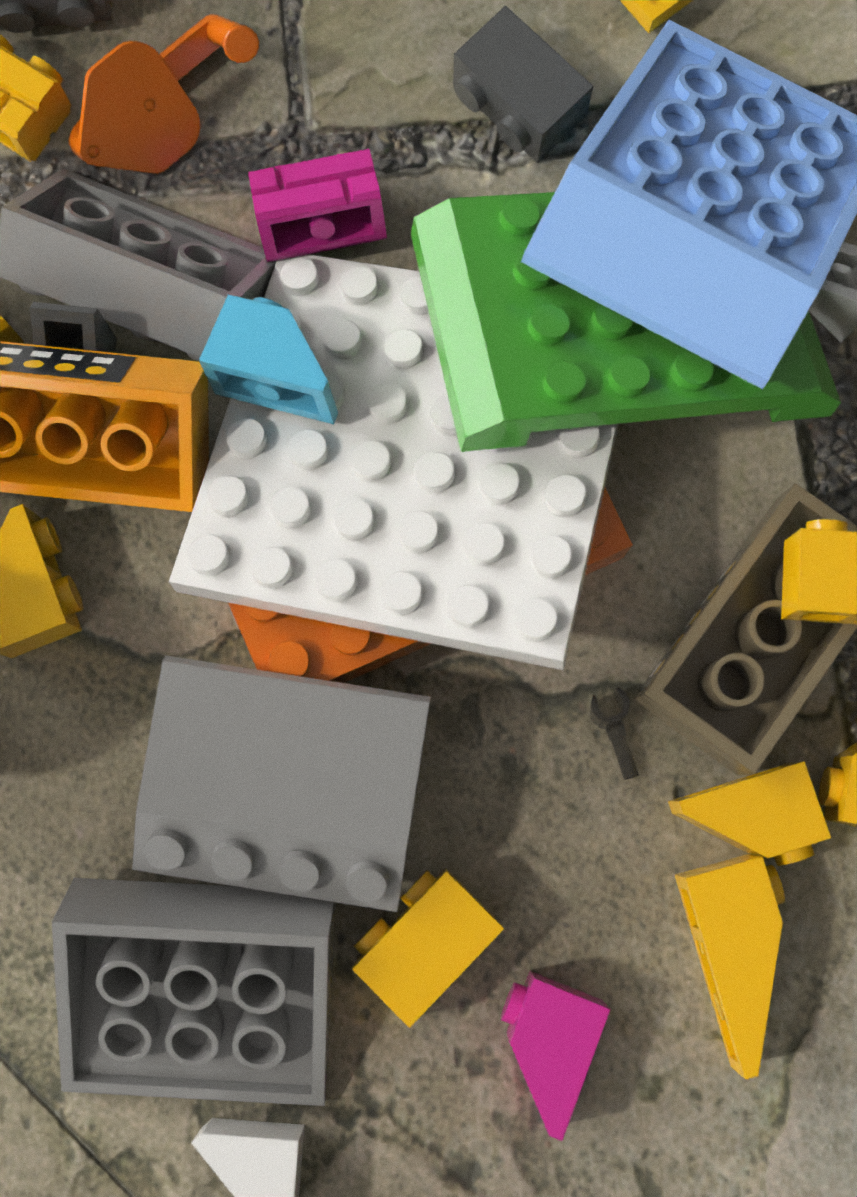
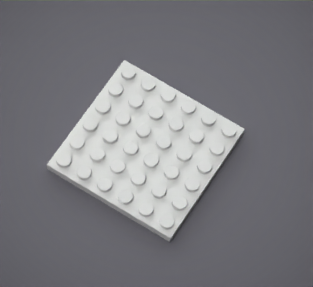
M309 254L277 260L264 298L273 300L283 308L290 310L328 380L338 410V416L335 424H330L230 398L169 579L173 589L179 593L564 670L619 424L531 432L526 446L461 452L420 272Z

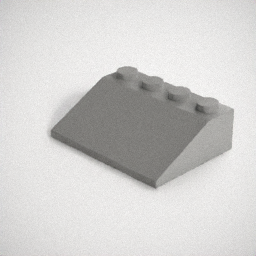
M166 655L162 660L136 809L132 870L397 912L431 697Z
M73 878L52 920L61 1092L325 1106L336 902L237 886Z

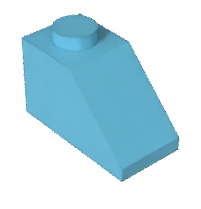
M228 294L199 359L214 393L335 424L338 410L328 380L290 310L267 298L257 297L250 300Z

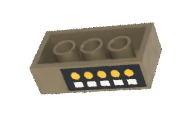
M796 483L775 500L633 699L737 776L750 775L757 772L857 629L856 624L781 619L784 540L799 529L806 528V522L820 519L847 522L848 531L857 532V526Z

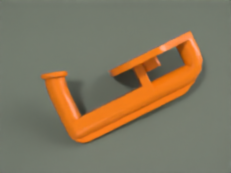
M210 14L202 18L160 54L153 47L140 41H126L119 44L91 66L85 75L81 117L72 128L69 136V145L73 153L92 166L155 174L165 171L195 145L200 134L199 114L178 81L220 46L223 47L227 57L234 62L246 63L251 61L259 50L257 34L246 25L217 14Z

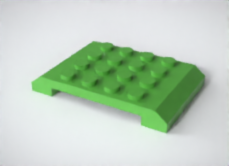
M555 192L448 198L420 213L413 219L411 238L461 452L526 446L531 432L759 410H768L772 422L830 417L841 404L809 310L767 384L761 389L522 263L521 260Z

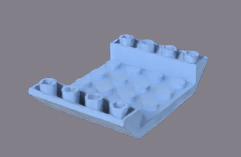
M668 20L570 162L524 252L521 262L763 389L819 293L857 214V115Z

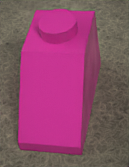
M529 971L524 985L517 982L513 983L506 998L500 1020L509 1023L506 1033L549 1136L563 1141L611 1009L602 999Z

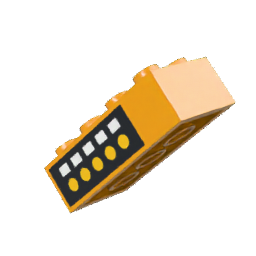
M0 341V492L185 512L193 511L209 463L208 379L200 362Z

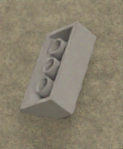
M61 169L1 207V278L18 284L22 290L33 295L48 296L70 306L97 308L105 320L130 329L135 336L141 339L159 341L182 350L198 362L228 294L250 300L257 297L264 298L276 261H266L262 247L66 169Z

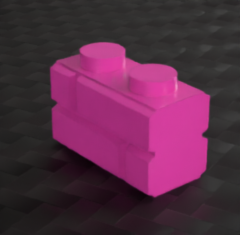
M370 149L248 172L256 221L267 262L387 239L382 199Z

